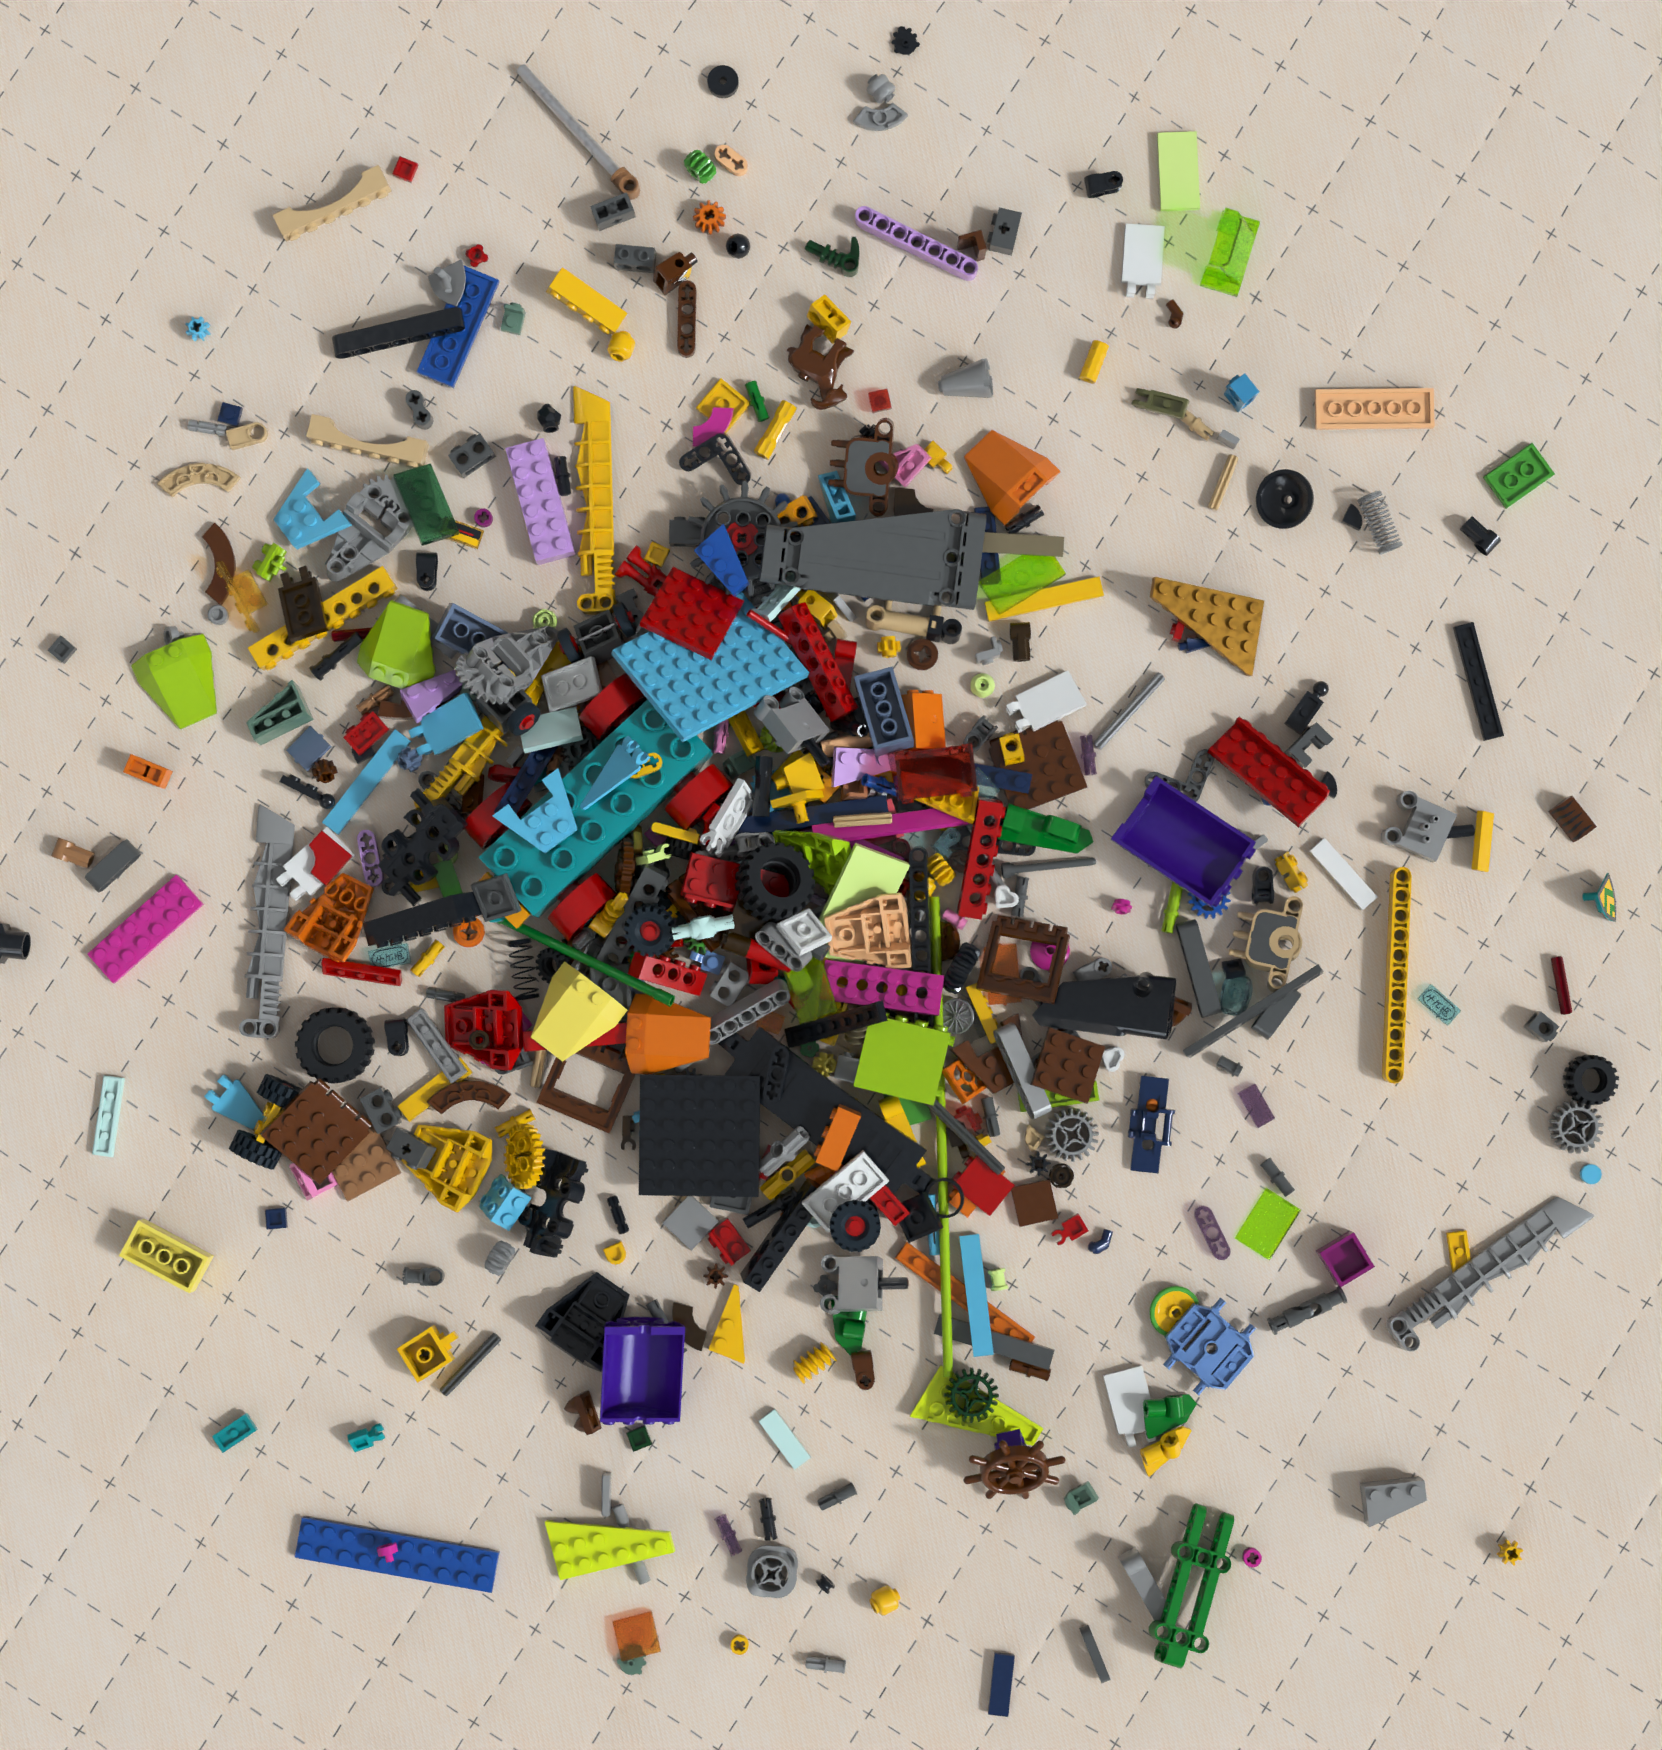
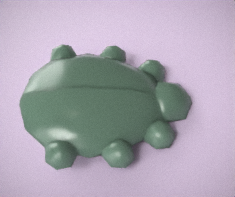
M629 1645L628 1651L622 1650L623 1656L617 1660V1663L625 1674H642L641 1668L646 1665V1661L643 1660V1657H646V1652H642L643 1648L641 1645H636L635 1647Z

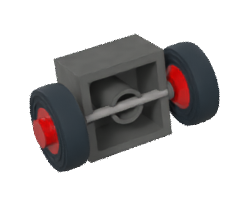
M623 602L613 605L615 618L608 609L574 625L578 637L576 639L567 628L557 632L560 650L571 663L582 659L579 651V646H581L586 658L590 656L595 657L597 666L614 658L611 655L612 650L625 644L620 629H622L627 638L637 634L634 625L635 618L632 612L627 610Z
M522 689L515 693L507 703L503 701L502 704H499L497 701L495 704H492L490 699L486 703L483 697L475 698L478 709L503 734L510 730L516 736L528 732L540 717L539 708L533 704L532 699Z

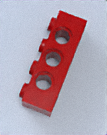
M640 952L634 953L627 974L644 981L700 996L707 977V973L700 971L701 967L690 964L688 967L685 966V962L677 959L671 962V958L664 955H659V958H657L655 955L648 957V954L642 956Z

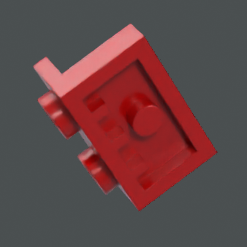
M374 711L364 714L360 718L361 722L356 726L352 725L345 732L346 735L343 737L358 755H362L390 730Z
M728 1218L708 1233L710 1236L707 1238L714 1248L718 1247L722 1252L719 1256L725 1264L729 1263L732 1266L751 1251Z

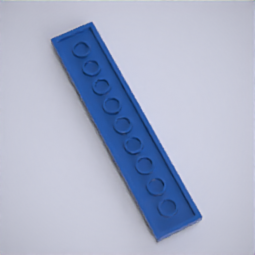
M303 1516L295 1558L492 1593L500 1551ZM396 1542L398 1552L393 1553L394 1561L386 1563L385 1556H378L377 1547Z

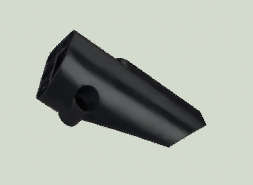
M1143 972L1137 976L1062 982L1058 987L1055 1003H1043L1032 1016L1040 1026L1112 1036H1125L1129 1034L1167 1040L1173 1024L1176 978L1154 976L1149 972ZM1141 979L1147 980L1148 983H1149V986H1148V987L1143 986V985L1141 984L1140 980H1141Z

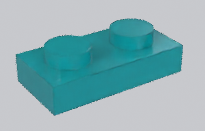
M246 1413L212 1437L222 1453H224L258 1429L248 1413Z

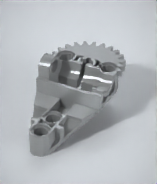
M387 474L384 480L377 476V482L369 479L370 485L364 483V488L350 498L344 510V515L352 526L338 531L334 548L331 551V558L327 563V577L331 581H341L389 554L409 533L410 529L414 527L415 524L412 520L418 521L419 517L416 514H421V510L416 507H420L422 502L416 501L420 499V495H413L416 492V488L409 489L411 486L410 482L404 485V478L397 482L396 475H393L391 480H389ZM370 494H375V495H377L378 497H377V498H371L369 495H370ZM365 510L378 520L384 514L381 524L392 533L384 537L358 515ZM400 519H406V520H408V522L403 523V522H400L399 520H400ZM351 554L353 558H346L345 555ZM336 567L339 568L340 571L334 572L331 569Z
M544 626L498 635L479 642L472 647L469 653L465 652L463 656L459 657L455 663L456 676L461 677L459 679L460 683H465L464 689L470 688L471 695L477 694V699L483 697L486 703L490 699L492 704H495L496 701L499 704H502L503 701L507 703L515 693L521 689L524 691L531 685L558 641V631L551 626ZM501 660L508 666V668L504 664L498 666Z

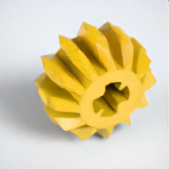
M935 853L928 858L929 873L940 886H945L952 882L956 877V873L941 854Z

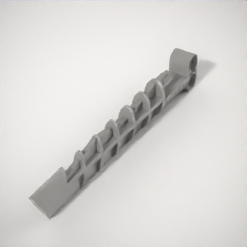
M261 804L258 806L256 842L266 843L261 862H254V865L260 866L255 882L252 884L256 907H250V910L257 911L260 930H248V933H258L259 936L254 952H247V955L252 956L248 972L245 974V978H248L246 998L258 999L259 980L262 979L259 1019L243 1020L240 1023L239 1031L247 1037L275 1038L280 1032V1016H277V1011H280L278 1004H281L278 998L281 996L279 989H282V987L279 985L283 981L286 943L284 928L287 925L290 881L282 887L276 879L286 872L283 866L292 858L295 825ZM251 1022L254 1025V1031L248 1034L245 1031V1026ZM268 1024L274 1026V1032L271 1035L265 1032V1027Z
M1555 1197L1431 1289V1293H1425L1424 1298L1419 1297V1302L1416 1303L1414 1301L1413 1306H1407L1405 1312L1402 1310L1395 1316L1390 1317L1386 1322L1387 1330L1403 1350H1417L1420 1346V1340L1413 1330L1415 1326L1441 1307L1444 1309L1429 1319L1436 1329L1451 1318L1455 1320L1468 1302L1472 1306L1475 1305L1472 1297L1483 1285L1490 1293L1493 1292L1488 1281L1504 1274L1508 1279H1511L1510 1271L1524 1265L1528 1266L1529 1262L1541 1248L1545 1252L1548 1251L1545 1244L1556 1231L1565 1239L1591 1220L1594 1215L1560 1197ZM1396 1320L1401 1322V1328L1398 1331L1393 1329V1322ZM1409 1336L1413 1339L1411 1347L1405 1345V1339Z

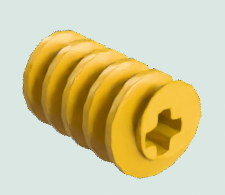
M819 1342L821 1349L813 1347L814 1354L806 1351L808 1358H804L801 1355V1363L793 1360V1369L803 1384L806 1383L805 1377L809 1380L812 1379L811 1372L818 1375V1368L824 1371L826 1369L824 1363L831 1366V1358L837 1362L831 1350L822 1342Z

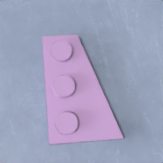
M455 670L401 689L400 695L415 722L419 723L423 716L436 710L435 707L440 703L448 701L461 691L463 684L459 682V677L456 676Z
M834 747L831 787L860 780L866 773L873 776L890 771L892 769L893 753L875 757L873 749Z

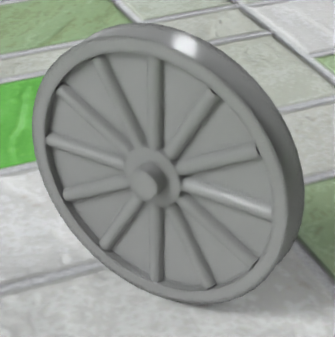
M959 998L946 1001L943 1004V1026H947L951 1034H962L970 1029L974 1021V1012L970 1004Z

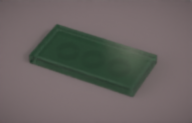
M431 463L394 474L393 478L422 546L459 535L458 527Z

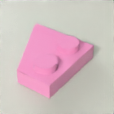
M918 444L895 452L894 455L899 464L895 478L904 487H907L932 457ZM878 461L889 471V466L885 461Z

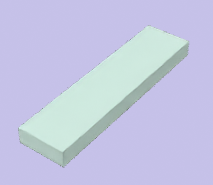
M103 1076L92 1155L114 1157L125 1078Z

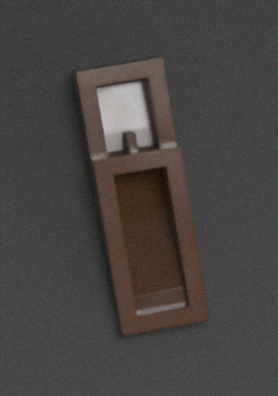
M401 699V704L381 700L378 711L380 718L392 720L414 719L403 699Z

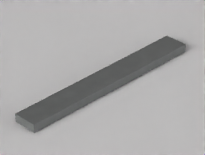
M1319 964L1187 1047L1183 1052L1187 1057H1193L1323 974L1324 971Z

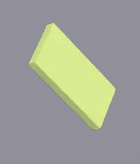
M1197 131L1157 133L1160 211L1199 210Z

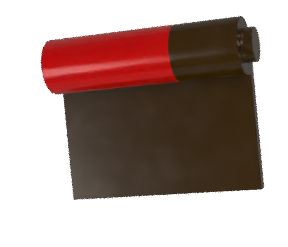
M737 897L732 912L735 927L722 933L719 940L721 949L789 973L791 971L789 967L756 941V933L766 923L771 922V919L766 922L761 920V916L754 917L751 915L752 911L749 908L746 910L743 907V900L739 901Z

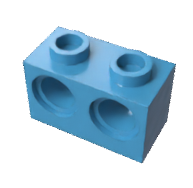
M1244 373L1242 376L1236 375L1229 381L1224 395L1236 411L1240 412L1254 401L1260 391Z

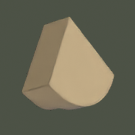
M1028 1125L1025 1132V1141L1027 1147L1034 1153L1045 1137Z

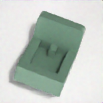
M1089 1481L1069 1490L1064 1497L1065 1505L1071 1510L1073 1515L1078 1514L1082 1508L1099 1499Z

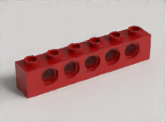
M803 602L791 606L780 614L778 618L801 663L809 671L808 677L830 721L843 718L856 710L858 706L806 603Z
M978 797L957 907L958 916L982 920V915H986L988 903H985L986 895H990L991 891L989 878L993 876L995 865L992 862L993 857H997L998 854L996 840L997 837L1000 838L1002 826H999L1000 819L1004 818L1006 810L1001 800ZM991 815L994 817V821L991 824L984 823L986 816ZM983 835L990 836V841L986 844L980 842ZM981 854L987 856L986 861L983 863L976 861L977 857ZM982 874L983 879L980 882L973 881L974 875ZM978 893L980 897L977 901H971L969 899L970 895Z

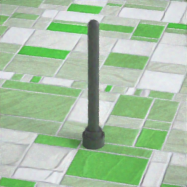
M1092 857L1024 865L1004 862L1001 863L1003 878H1011L1015 873L1091 866L1096 864V859Z

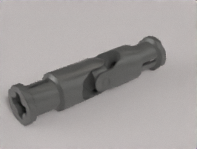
M1338 1286L1336 1290L1330 1293H1322L1303 1302L1298 1307H1292L1283 1311L1277 1317L1267 1318L1273 1334L1277 1335L1280 1330L1299 1325L1305 1319H1311L1332 1310L1333 1306L1342 1302L1347 1303V1298L1342 1288ZM1310 1304H1318V1308L1315 1312L1310 1307Z

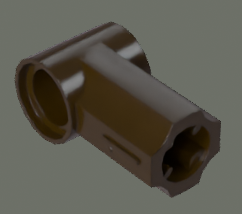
M1030 622L1010 623L1013 662L1030 661Z

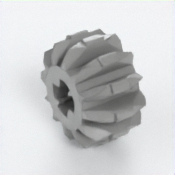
M502 1240L497 1242L485 1261V1269L497 1276L502 1275L513 1259L515 1248Z

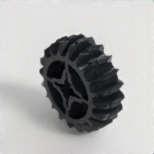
M968 942L962 944L944 976L943 988L953 994L959 993L980 955V949Z

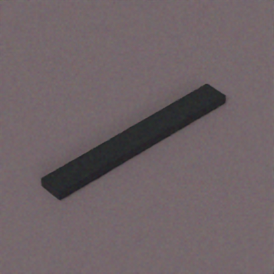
M878 1001L784 1029L788 1047L793 1048L888 1020L883 1001Z

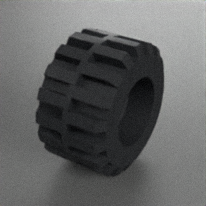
M1583 1055L1576 1057L1574 1061L1568 1063L1570 1066L1564 1070L1567 1073L1563 1075V1080H1566L1563 1086L1568 1089L1566 1093L1568 1096H1572L1573 1100L1587 1105H1600L1603 1102L1609 1101L1610 1096L1615 1095L1614 1089H1618L1616 1080H1619V1076H1615L1617 1070L1612 1068L1613 1064L1610 1061H1606V1058L1599 1057L1598 1055ZM1589 1068L1595 1069L1600 1078L1598 1087L1592 1092H1588L1582 1085V1075Z

